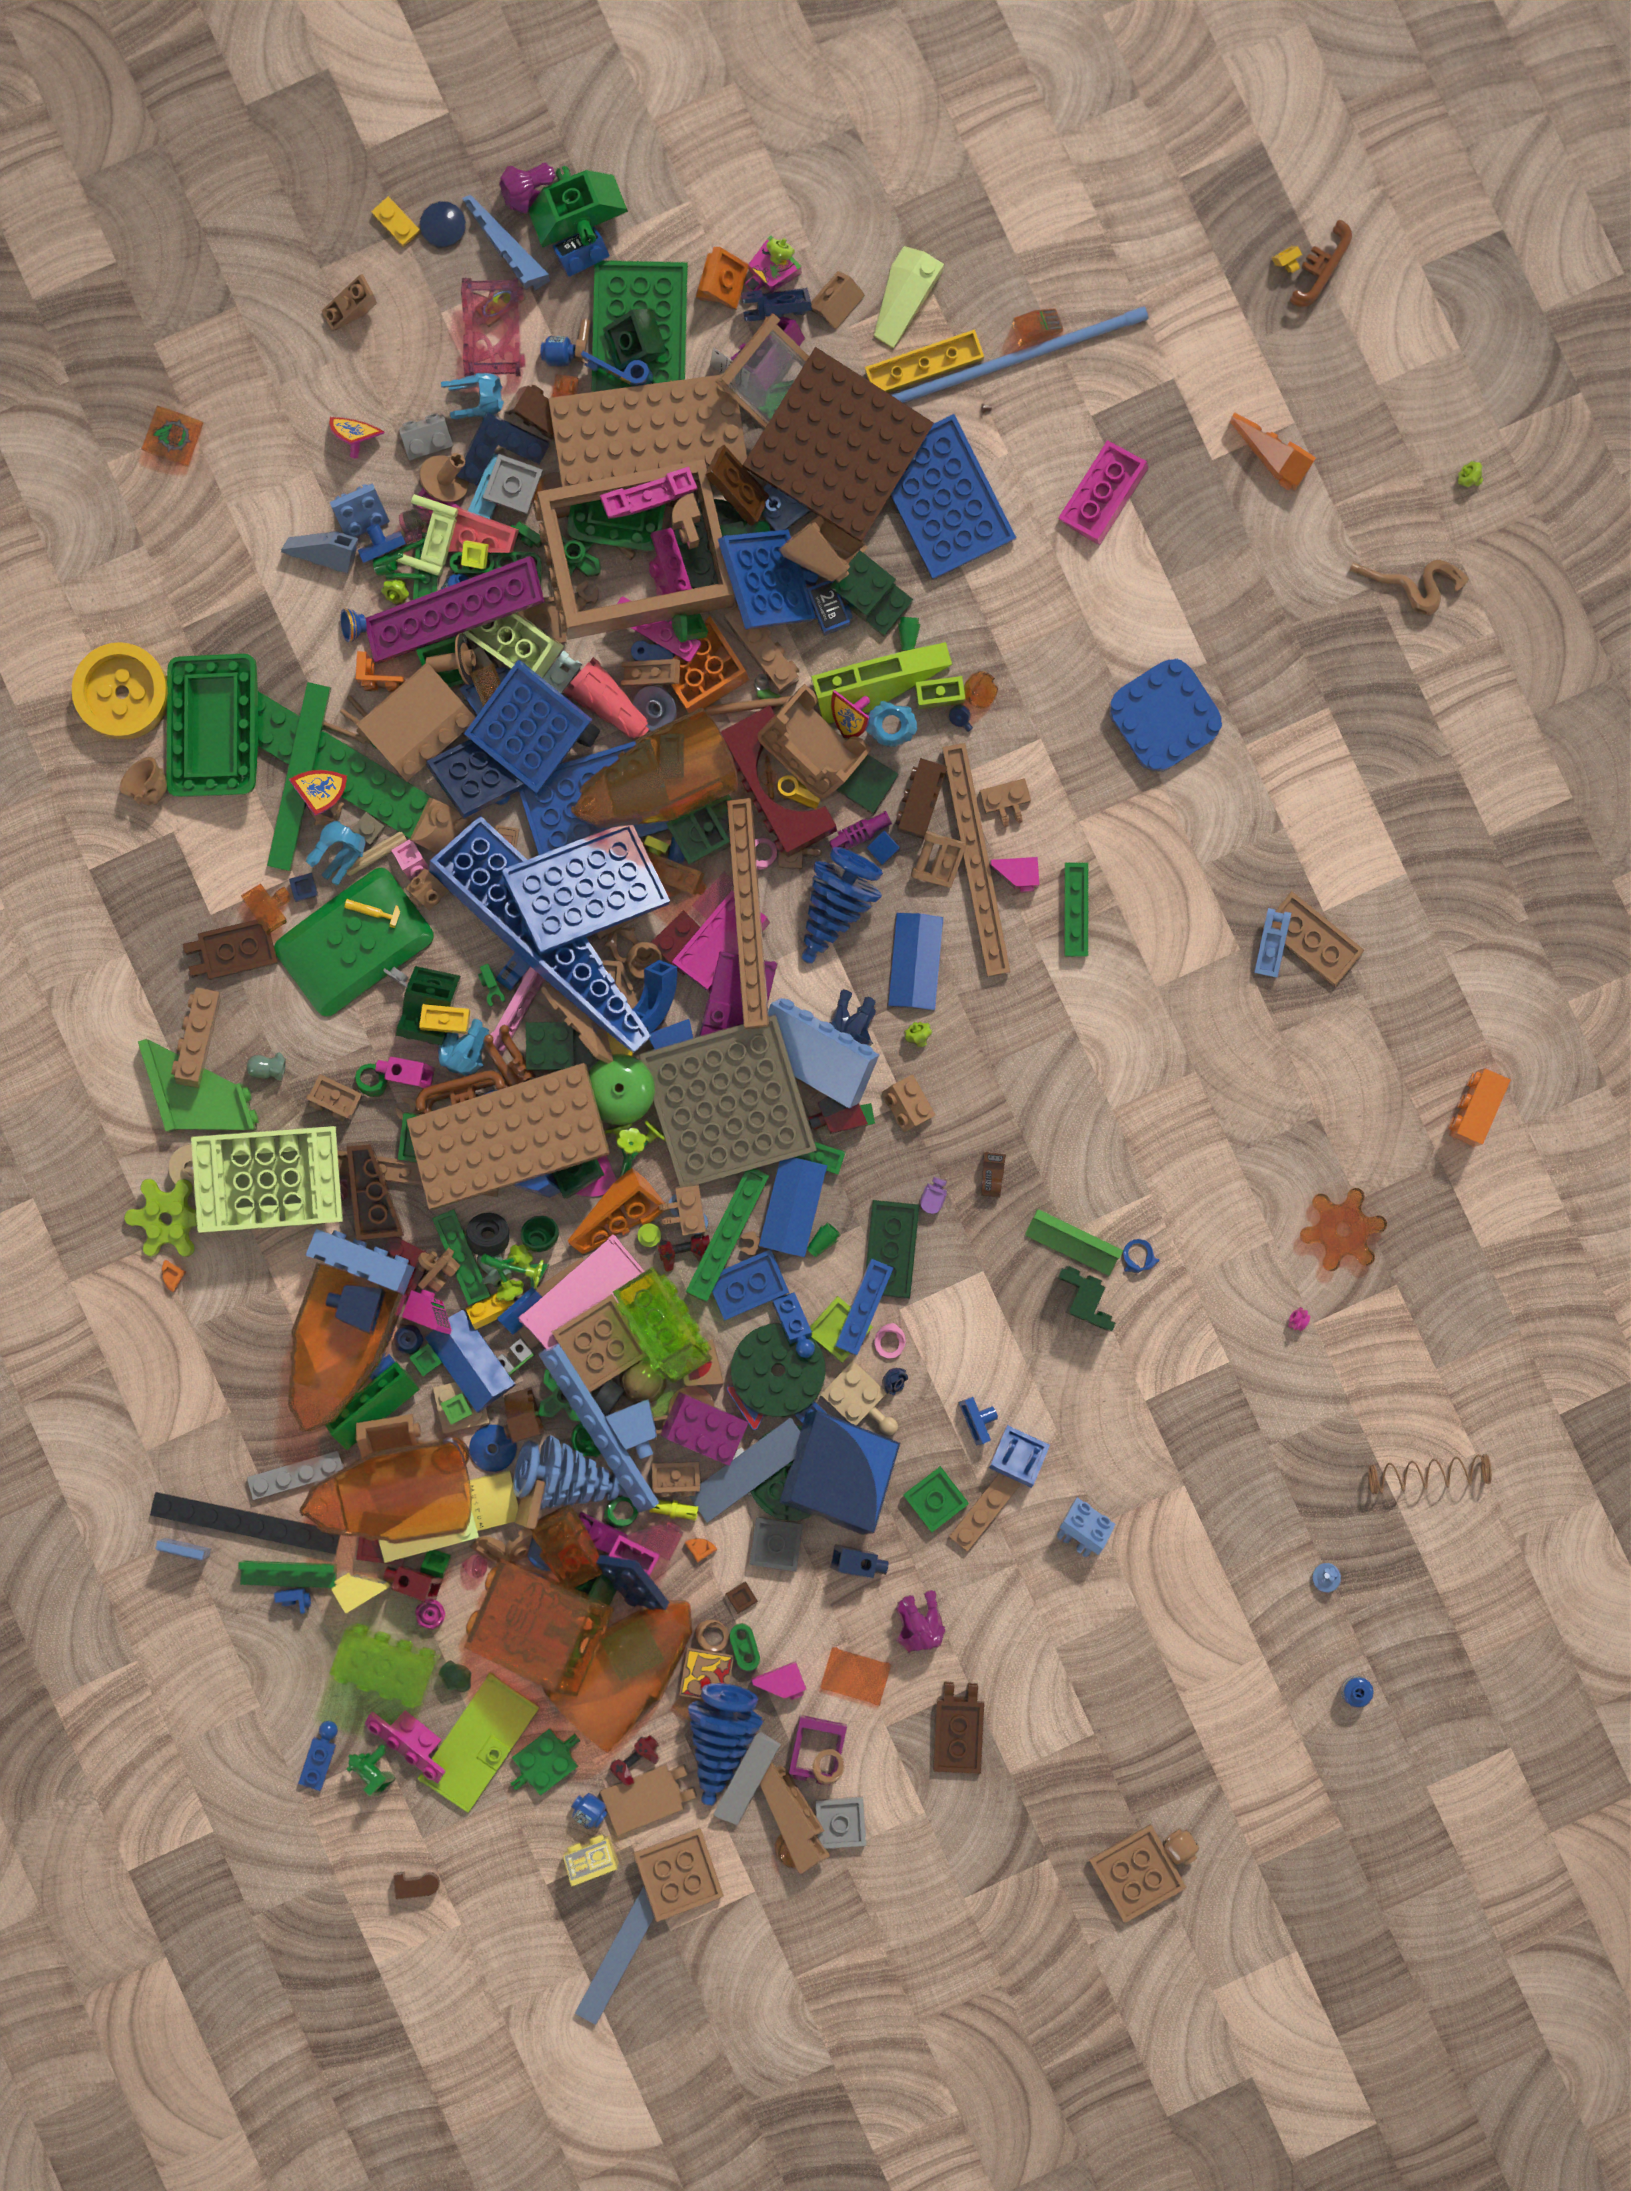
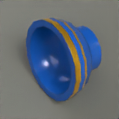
M351 609L341 610L340 623L342 634L346 642H352L359 637L360 633L366 632L365 616L357 614V612Z

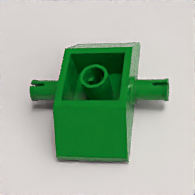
M562 166L563 175L560 168L556 170L555 175L558 178V182L543 187L528 210L542 248L579 233L583 245H590L587 237L590 238L593 244L596 241V236L593 233L592 227L628 212L614 175L584 170L571 176L570 169L567 166Z

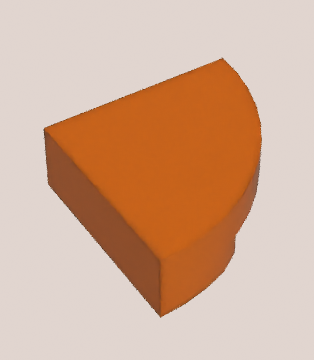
M165 1260L162 1265L163 1280L167 1288L174 1292L186 1271Z
M694 1538L685 1542L697 1562L717 1550V1547L706 1539Z

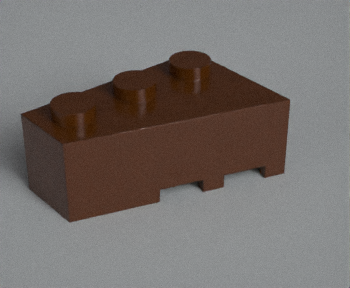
M535 385L519 388L506 408L505 413L510 416L514 413L524 420L523 424L528 427L532 425L542 432L543 436L555 442L549 401L543 395L544 391Z
M920 758L918 767L913 766L909 778L913 783L911 789L906 788L902 800L906 805L904 811L899 810L895 824L899 825V832L924 839L947 766Z
M532 1387L504 1395L507 1422L504 1425L507 1439L512 1438L514 1443L545 1432Z

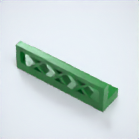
M242 1560L238 1564V1569H241L240 1585L333 1588L336 1586L334 1581L337 1580V1564Z

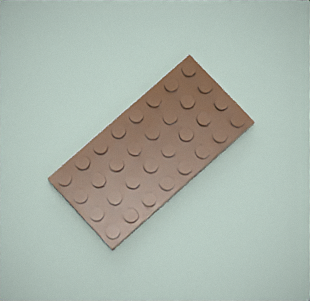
M721 375L549 398L562 487L702 459H705L708 470L717 449L723 445L743 465L747 454L739 404L715 382ZM734 377L733 380L731 381V383L736 387V382H735V377Z
M585 1063L407 1119L430 1210L445 1207L610 1154Z

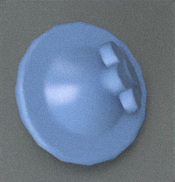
M1323 1563L1315 1568L1313 1582L1318 1590L1332 1592L1339 1587L1341 1575L1334 1565Z

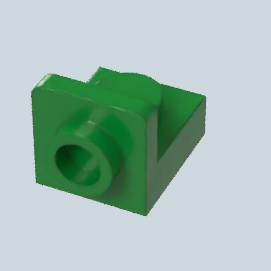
M518 521L516 526H511L519 529L516 540L520 536V541L526 546L532 548L534 545L538 549L542 545L540 534Z

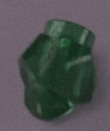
M450 1660L441 1667L438 1674L442 1677L445 1689L467 1692L471 1688V1671L466 1666L458 1663L455 1664Z

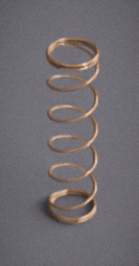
M1487 1454L1482 1456L1476 1455L1472 1461L1469 1480L1463 1462L1459 1457H1454L1450 1463L1447 1482L1441 1464L1438 1460L1432 1459L1427 1468L1425 1483L1418 1465L1414 1461H1410L1405 1470L1403 1485L1396 1467L1389 1462L1383 1472L1381 1487L1374 1464H1370V1489L1373 1495L1378 1493V1488L1380 1493H1383L1385 1473L1388 1465H1392L1397 1474L1401 1489L1404 1492L1409 1465L1414 1463L1420 1474L1424 1489L1427 1490L1429 1470L1433 1461L1438 1463L1446 1487L1449 1488L1451 1468L1455 1459L1460 1461L1468 1484L1471 1486L1473 1466L1477 1457L1481 1458L1483 1480L1486 1484H1490L1492 1480L1491 1463Z

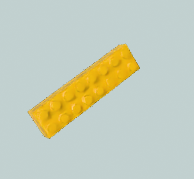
M974 329L865 367V374L868 381L890 393L983 361L984 354Z

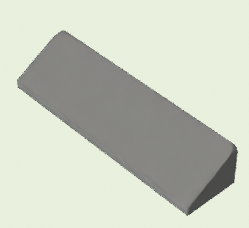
M762 1732L754 1737L713 1814L714 1816L736 1825L739 1824L781 1744Z

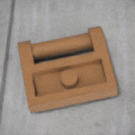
M926 831L924 836L925 843L916 868L912 869L911 876L951 888L964 854L966 843ZM934 843L939 844L940 846L930 873L925 872Z

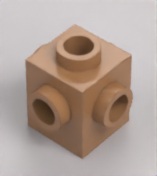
M425 868L405 888L412 894L409 899L419 908L423 905L429 911L449 891Z

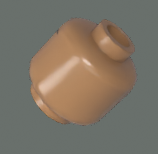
M1178 1829L1165 1838L1164 1848L1174 1864L1184 1863L1187 1866L1197 1859L1195 1854L1199 1850V1845L1189 1831Z

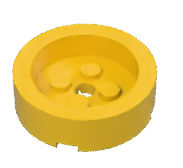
M122 642L102 645L87 654L74 673L72 680L74 706L80 717L92 729L105 737L127 740L141 737L152 731L167 712V675L151 654L136 645ZM119 687L128 688L129 694L125 699L117 697Z

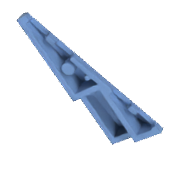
M471 195L463 198L464 203L501 258H505L525 290L530 286L537 290L550 281L549 274Z

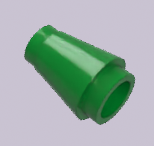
M900 617L898 629L901 650L915 649L921 626L919 618Z
M827 1222L824 1226H820L807 1250L817 1258L837 1243L841 1234Z

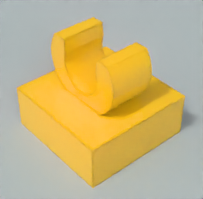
M1290 246L1273 256L1272 260L1275 266H1285L1288 273H1294L1300 269L1296 258L1301 256L1302 253L1298 246Z

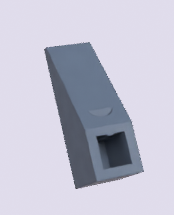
M337 531L288 537L281 552L291 557L310 561L313 564L323 565L339 572L348 573L355 561L358 538Z

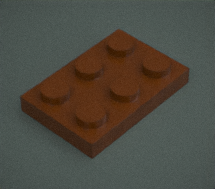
M723 445L717 449L705 476L722 493L725 500L730 502L738 511L741 518L745 519L752 526L758 522L770 495L742 467V464L731 451Z

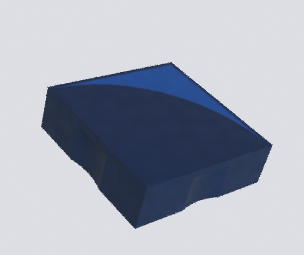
M818 1410L806 1413L797 1442L795 1460L788 1472L779 1503L807 1514L821 1516L835 1525L861 1535L875 1533L901 1443Z

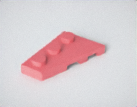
M454 507L458 509V514L455 518L457 521L448 552H462L463 542L466 540L489 544L488 552L491 553L513 552L519 529Z

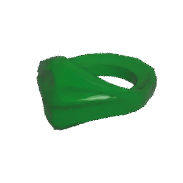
M376 1064L362 1065L355 1075L358 1089L369 1097L382 1096L387 1087L385 1075L379 1074V1083L370 1087L361 1081L360 1076L367 1069L375 1070Z
M617 1497L615 1500H611L604 1511L606 1523L614 1528L628 1527L638 1516L637 1509L632 1504L630 1498ZM619 1502H627L632 1506L633 1514L629 1519L617 1520L614 1516L613 1510Z

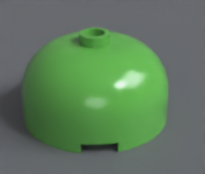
M614 1054L612 1055L613 1062L608 1064L599 1060L588 1073L601 1120L611 1125L622 1126L640 1120L649 1111L655 1096V1083L650 1070L639 1059L630 1055ZM617 1084L624 1086V1090L621 1093L615 1091Z

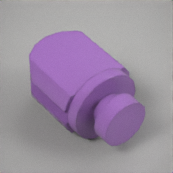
M934 1177L932 1180L934 1184L927 1183L920 1199L922 1209L931 1214L941 1210L947 1195V1190L942 1188L946 1186L947 1181Z

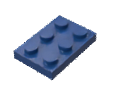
M771 1249L723 1269L712 1291L724 1321L790 1293Z

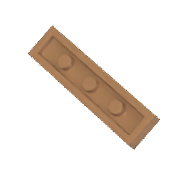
M998 1473L949 1537L966 1551H969L1022 1483Z

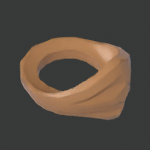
M710 1619L696 1626V1638L703 1649L717 1652L728 1645L729 1632L721 1622ZM707 1627H717L722 1630L723 1640L719 1645L712 1646L706 1642L703 1633Z
M833 1749L821 1751L813 1762L812 1768L815 1778L823 1785L835 1783L844 1772V1760L841 1754ZM826 1755L835 1756L839 1762L838 1769L833 1773L832 1777L821 1774L820 1761Z

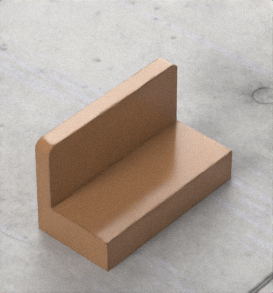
M837 271L812 300V311L823 316L831 327L836 329L865 294L850 276Z

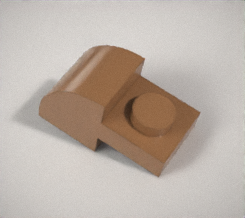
M693 493L679 499L672 513V529L682 528L679 529L683 543L687 542L689 549L699 545V538L694 523L700 522L701 515Z

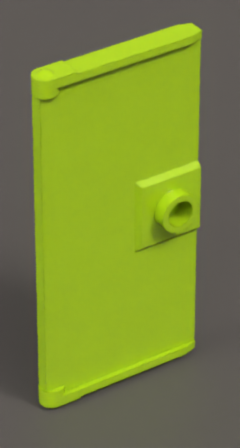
M489 1672L485 1681L432 1758L435 1763L445 1770L440 1782L436 1783L433 1780L427 1779L423 1772L417 1779L469 1813L540 1707L501 1681L494 1673Z

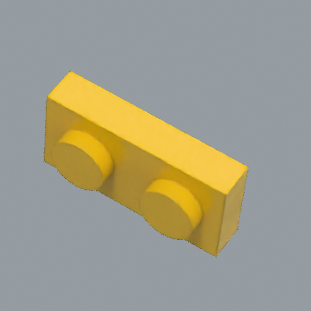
M389 196L371 211L373 216L403 248L420 233V229Z
M423 1004L419 1027L421 1030L468 1034L471 1011L466 1008Z
M495 1293L467 1307L466 1311L475 1330L497 1320L501 1314L515 1303L514 1299L511 1301L498 1300L496 1296L498 1293Z

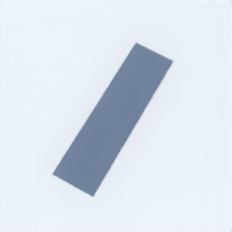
M791 1417L733 1459L730 1466L725 1465L700 1484V1491H695L696 1496H689L694 1505L699 1506V1512L707 1523L795 1459L800 1430Z

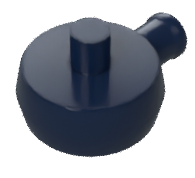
M955 705L951 708L949 720L953 725L963 726L967 732L973 729V726L969 723L971 713L966 706Z

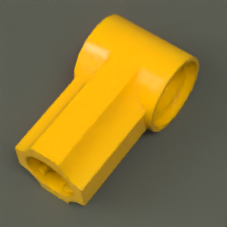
M783 776L777 783L776 790L780 797L793 800L814 810L817 809L821 798L813 795L793 776ZM784 781H789L793 784L794 789L792 792L786 793L781 789V784Z

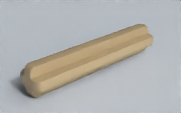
M398 832L363 853V857H358L355 864L347 870V875L351 876L391 853L392 849L406 842L407 838L402 832Z

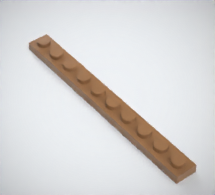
M966 743L942 747L945 766H947L946 771L960 841L966 843L963 857L987 977L1010 973Z
M751 798L730 800L727 801L743 1018L744 1028L748 1030L769 1027L753 807Z

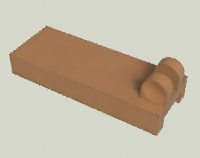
M664 659L622 662V667H624V680L621 681L622 686L679 684L680 660Z

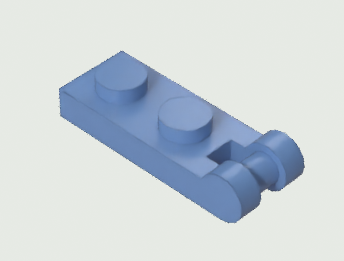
M1268 908L1254 973L1278 978L1292 913L1275 912V909ZM1273 921L1281 922V929L1272 928Z

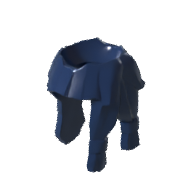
M845 989L841 990L837 1008L832 1021L829 1023L841 1033L851 1035L853 1040L860 1044L871 1046L873 1042L868 1033V1028L876 1015L874 1006L876 1001L871 997H865L863 1005L857 1008V1013L850 1016L847 1008L852 993Z

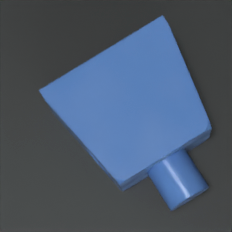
M649 1399L606 1416L608 1423L625 1450L635 1446L640 1459L653 1454L648 1441L656 1438L657 1433Z

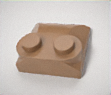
M429 797L410 841L438 854L471 824V818L468 816L463 819L458 810Z

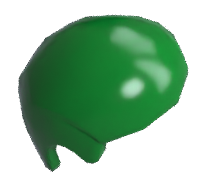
M582 1422L576 1425L570 1437L572 1447L582 1453L583 1457H599L601 1452L594 1444Z

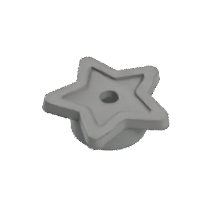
M395 967L390 972L384 968L383 971L390 978L403 987H407L408 984L405 982L408 977Z

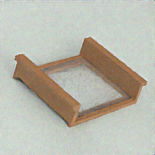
M775 314L765 318L761 327L720 378L715 381L764 429L809 358L777 325L780 319Z

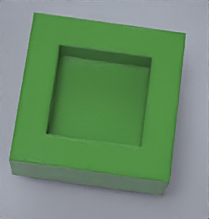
M463 1393L440 1403L451 1425L473 1414Z

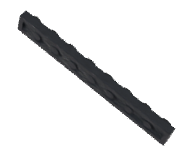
M155 1492L150 1516L331 1554H337L341 1530Z

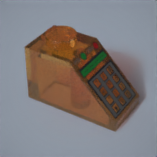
M1056 308L1034 310L1013 318L1012 327L1020 347L1064 331Z

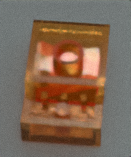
M570 1504L537 1519L536 1528H530L532 1538L542 1549L539 1556L566 1590L603 1574L602 1569L596 1563L599 1554L593 1540Z

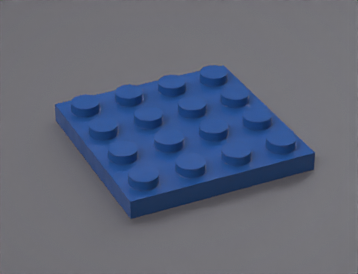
M789 530L729 535L717 539L745 629L809 622L816 619L800 565L785 558L779 551L791 538Z
M518 660L464 734L534 792L538 793L593 719L521 660Z

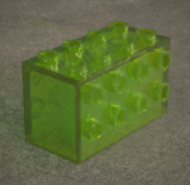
M652 1266L613 1291V1294L618 1301L616 1304L618 1309L629 1320L627 1324L634 1335L638 1336L640 1340L638 1342L639 1346L650 1357L651 1361L649 1363L655 1373H659L663 1380L667 1378L674 1384L713 1359L709 1353L712 1348L705 1337L703 1338L699 1333L701 1329L694 1318L692 1319L688 1314L690 1310L684 1300H681L677 1295L679 1291L673 1281H670L665 1273L661 1275Z
M355 1623V1625L351 1624L345 1628L329 1675L334 1676L333 1680L342 1684H347V1682L357 1684V1689L365 1692H370V1690L380 1692L378 1696L387 1700H392L393 1698L402 1700V1705L410 1708L421 1706L426 1700L441 1656L436 1654V1651L433 1649L413 1646L414 1643L408 1640L400 1639L398 1641L391 1638V1635L388 1633L368 1630L369 1627L363 1624Z

